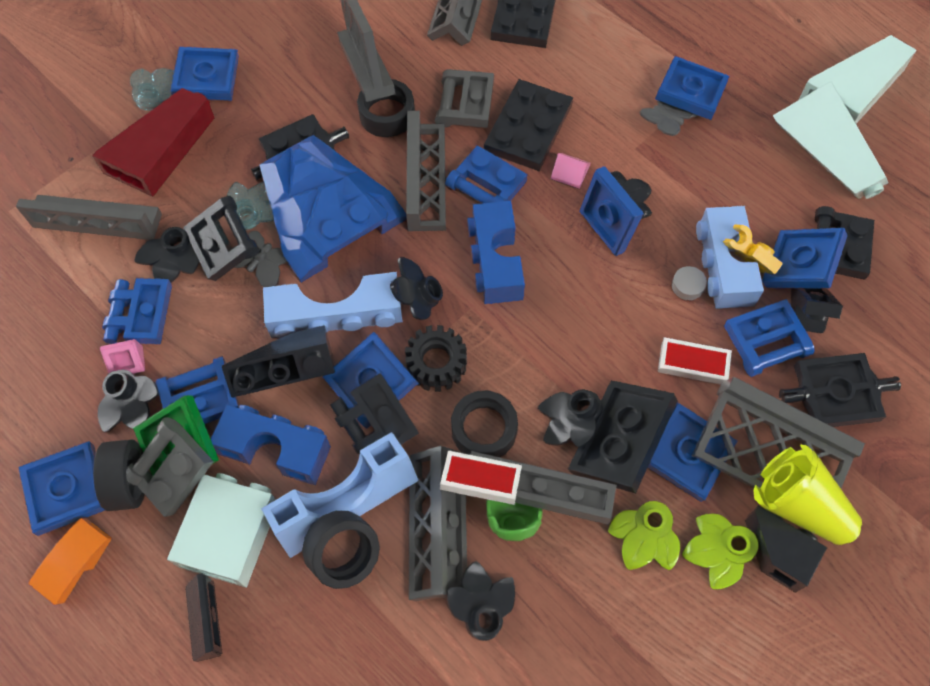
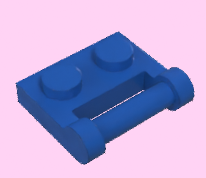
M477 145L460 166L449 173L445 185L452 190L458 189L480 203L511 201L527 182L528 174ZM468 177L469 179L473 180L479 185L485 187L486 189L495 193L496 196L494 197L493 195L489 194L483 189L477 187L476 185L467 181L466 178Z
M787 299L731 318L724 325L743 360L744 369L750 377L761 374L765 368L798 356L805 358L813 355L815 352L813 342ZM791 336L794 344L758 356L754 350Z
M224 357L215 358L213 363L169 379L167 376L156 379L163 409L185 395H193L203 422L206 424L220 419L226 405L239 408L237 397H231L222 370V365L226 364ZM215 376L218 377L216 381L174 395L173 391Z

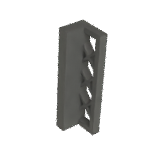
M438 0L427 36L433 41L449 33L461 46L469 43L482 0Z
M407 111L406 215L408 231H446L445 124H421L420 111ZM439 134V139L431 146H428L421 140V135ZM429 156L439 163L431 171H428L421 165ZM429 181L439 188L431 197L421 191V188ZM431 207L439 213V220L421 221V214Z
M37 195L35 200L19 199L16 208L33 228L145 240L155 238L162 216L158 207Z
M444 446L434 447L410 455V461L419 480L410 486L409 600L412 601L433 598L447 599V589L461 587L462 576L467 569L466 495L440 490V482L448 451L462 452ZM430 460V472L424 479L422 477V463ZM429 495L431 497V506L424 515L422 513V503L426 496ZM429 531L431 543L427 550L424 551L422 549V539L426 532ZM428 568L431 572V588L422 590V576Z
M471 451L470 455L522 465L515 503L609 525L617 485Z

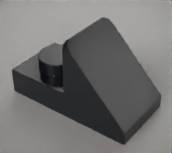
M791 288V307L807 332L824 333L828 317L840 319L843 305L827 288Z

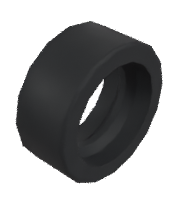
M392 79L395 89L394 95L366 102L362 91L359 92L357 99L361 124L366 131L375 136L386 138L398 136L407 131V111H415L412 91L406 84ZM380 100H396L404 105V108L393 116H376L369 111L370 107Z
M489 390L470 393L464 396L454 408L451 417L452 439L458 450L462 453L470 455L471 451L500 458L506 455L514 445L518 431L517 412L512 403L499 393ZM480 408H489L497 411L505 421L503 436L493 444L481 445L471 441L464 432V421L470 412Z
M134 439L103 442L96 451L93 468L94 488L101 507L106 511L135 509L140 507L144 500L145 494L141 489L127 481L128 466L131 463H136L143 453L139 443Z
M333 511L321 516L311 525L304 537L302 553L306 566L322 584L333 589H342L360 583L372 572L378 561L380 545L376 532L360 516L350 511ZM344 530L356 531L360 536V541L354 557L338 568L325 567L322 563V554L328 541Z

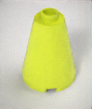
M800 445L802 450L795 451L790 447L775 456L760 474L765 479L761 488L755 484L753 490L754 499L761 507L835 545H843L856 540L861 532L862 519L816 452L806 445Z

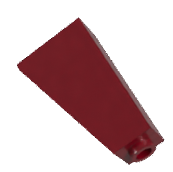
M181 88L96 150L92 156L103 174L153 197L215 119L210 102L199 92L193 93Z

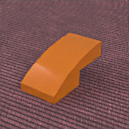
M86 517L80 518L53 547L28 584L52 604L65 603L83 572L94 569L112 538Z

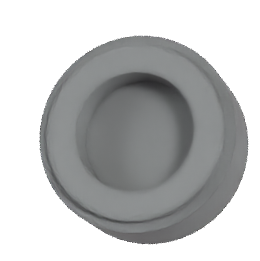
M691 266L682 267L674 275L672 290L681 299L695 300L704 292L707 280L704 273L698 268Z

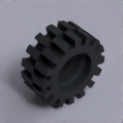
M432 325L426 326V333L424 334L421 329L415 332L416 339L410 337L408 340L409 347L406 346L405 360L408 371L419 383L417 386L422 383L424 390L429 391L430 387L433 386L435 387V392H441V386L445 385L448 390L452 388V382L458 384L461 381V374L465 375L467 365V348L465 343L462 344V337L459 334L454 336V330L451 328L444 332L442 325H437V331H432ZM431 349H443L448 353L450 359L444 367L434 369L424 363L423 357Z

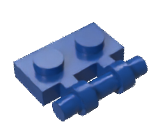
M136 278L133 290H129L130 283L128 281L118 279L114 290L110 291L108 299L111 306L109 315L104 318L102 325L103 330H105L103 341L108 344L117 343L119 333L124 331L123 338L125 341L135 339L140 344H161L172 290V284L169 279ZM130 304L128 316H123L124 308Z

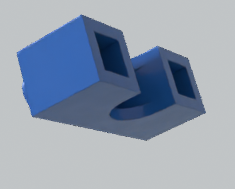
M511 201L473 204V217L467 218L469 237L475 236L476 245H471L473 264H479L480 273H475L477 293L483 292L484 304L523 300L525 282L520 256L505 257L495 252L501 246L514 245L516 227Z
M226 405L211 437L212 444L218 455L250 465L259 448L266 444H277L281 446V453L276 466L281 474L316 486L331 448L327 436L324 435V431L311 425H305L304 428L294 426L290 420L278 415H272L271 418L259 415L260 413L256 409L246 405H240L239 408Z

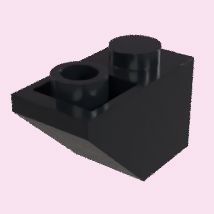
M758 505L748 514L745 522L747 528L755 534L758 540L756 557L761 572L796 593L808 586L827 547L819 543L818 538L811 532L801 528L796 529L783 521L784 518Z

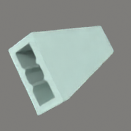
M890 35L810 78L799 100L831 81L854 122L857 124L902 74L917 50Z
M831 81L773 115L779 126L858 199L863 196L866 199L876 196L884 190L883 186L889 183Z

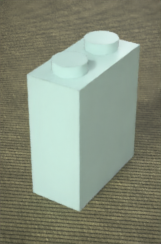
M217 473L216 477L204 474L198 484L167 560L179 568L199 574L203 573L206 576L247 588L270 528L261 508L276 500L271 494V489L257 483H250L249 487L239 485L235 478L222 473Z

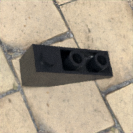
M325 325L290 333L222 365L232 398L335 373L333 354Z

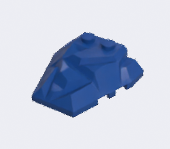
M314 135L259 164L274 216L276 230L279 235L283 257L301 283L327 268V257L376 228L383 234L407 220L406 212L391 191Z

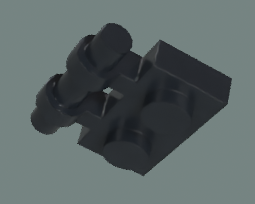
M381 372L350 392L357 402L353 407L348 408L342 397L330 404V407L336 414L335 421L340 428H345L354 442L352 447L357 454H360V450L391 432L400 444L419 434L418 429ZM362 414L366 416L374 431L367 435L356 420Z

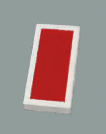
M664 337L661 345L658 372L721 385L722 382L729 379L732 350Z
M448 451L440 482V490L514 505L522 465Z

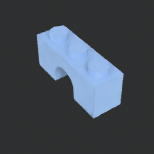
M745 206L706 208L701 221L697 222V238L702 240L704 248L702 251V265L704 268H708L709 273L707 290L709 296L714 298L716 309L755 307L764 292L758 263L740 262L734 259L729 251L735 250L729 249L723 243L725 238L738 242L740 235L733 228L735 224L745 225L750 229Z

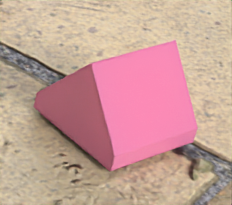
M558 153L551 179L580 189L590 167V162Z
M135 339L100 346L108 373L117 370H128L133 374L145 371L143 346Z

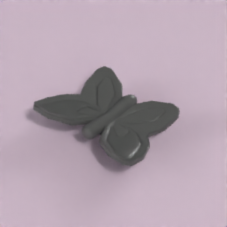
M658 100V105H655L653 109L645 108L640 111V115L644 119L657 124L661 132L670 136H675L680 132V126L683 125L684 119L697 116Z
M251 231L248 235L250 239L256 241L259 253L252 258L243 260L234 268H243L248 265L246 267L247 271L253 272L257 267L256 277L261 286H276L280 277L279 266L287 262L283 257L282 249H272L270 243H264V238L259 232Z

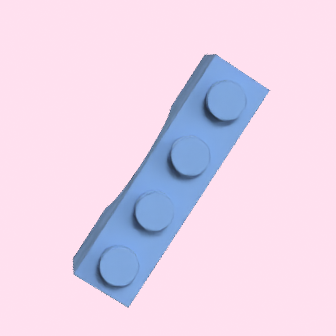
M397 272L363 276L357 290L348 298L336 303L315 302L306 297L297 284L263 287L265 326L271 338L276 337L280 339L290 333L325 325L326 332L342 329L356 331L367 326L390 327L395 323L403 322L401 303L396 300L390 290V283L397 278Z
M391 432L360 450L359 460L353 472L334 488L311 494L294 489L261 509L274 535L288 556L292 558L302 551L304 537L311 525L321 516L333 511H350L361 516L419 480L408 454Z

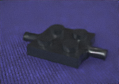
M314 114L259 138V142L266 154V160L312 135L316 136L333 150H335L334 144L350 137L344 126L328 134L320 126ZM260 165L251 168L256 181L263 177Z
M865 353L798 360L794 368L799 388L781 389L779 391V398H782L781 401L785 403L802 402L807 409L808 415L832 427L881 422L886 418L881 402L882 392L899 391L901 389V382H898L900 380L898 376L878 379L870 369Z

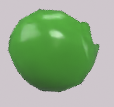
M487 499L486 507L489 526L494 534L505 541L520 542L535 535L542 524L543 512L540 508L519 503L513 505Z

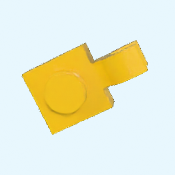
M735 224L733 228L740 235L738 242L725 238L723 243L729 249L735 250V254L743 261L757 262L759 272L776 274L783 263L773 256L775 251L764 243L757 242V244H754L752 242L751 230L745 225Z

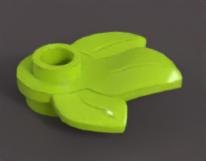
M649 501L641 505L637 511L624 510L611 521L608 533L617 538L624 539L622 557L628 570L643 567L653 559L665 569L671 570L678 560L680 541L671 529L673 515L665 504L658 501ZM653 512L661 516V523L657 527L650 526L647 520L649 514Z
M711 513L697 517L696 522L701 534L688 542L682 553L683 557L695 565L709 568V582L712 589L727 588L741 579L744 563L751 561L756 556L758 551L757 537L747 527L733 526L722 515ZM734 538L744 539L746 548L742 551L733 549L731 542Z

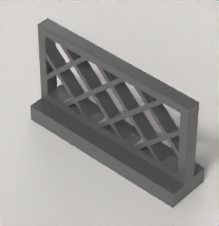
M340 0L346 30L337 32L339 43L366 102L394 95V83L376 49L373 31L358 1Z
M733 376L721 383L716 394L719 397L692 456L753 488L755 484L761 488L763 482L756 478L762 477L760 474L767 466L761 449L777 444L781 453L787 449L784 441L794 438L813 450L814 448L820 451V453H817L818 457L827 455L839 461L837 470L832 477L839 487L842 488L853 459L860 457L865 443ZM726 404L738 410L743 424L726 428L721 415ZM748 415L755 418V420L750 421ZM759 422L769 425L775 440L759 445L752 425ZM716 424H717V425H718V428H719V431L713 433V431H714V429H715V427H716ZM744 427L752 448L736 453L728 432ZM781 432H783V433H785V434H787V435H789V436L782 437ZM721 435L728 456L717 459L704 451L710 438ZM754 452L761 472L750 476L742 471L737 457ZM730 459L732 466L723 461Z

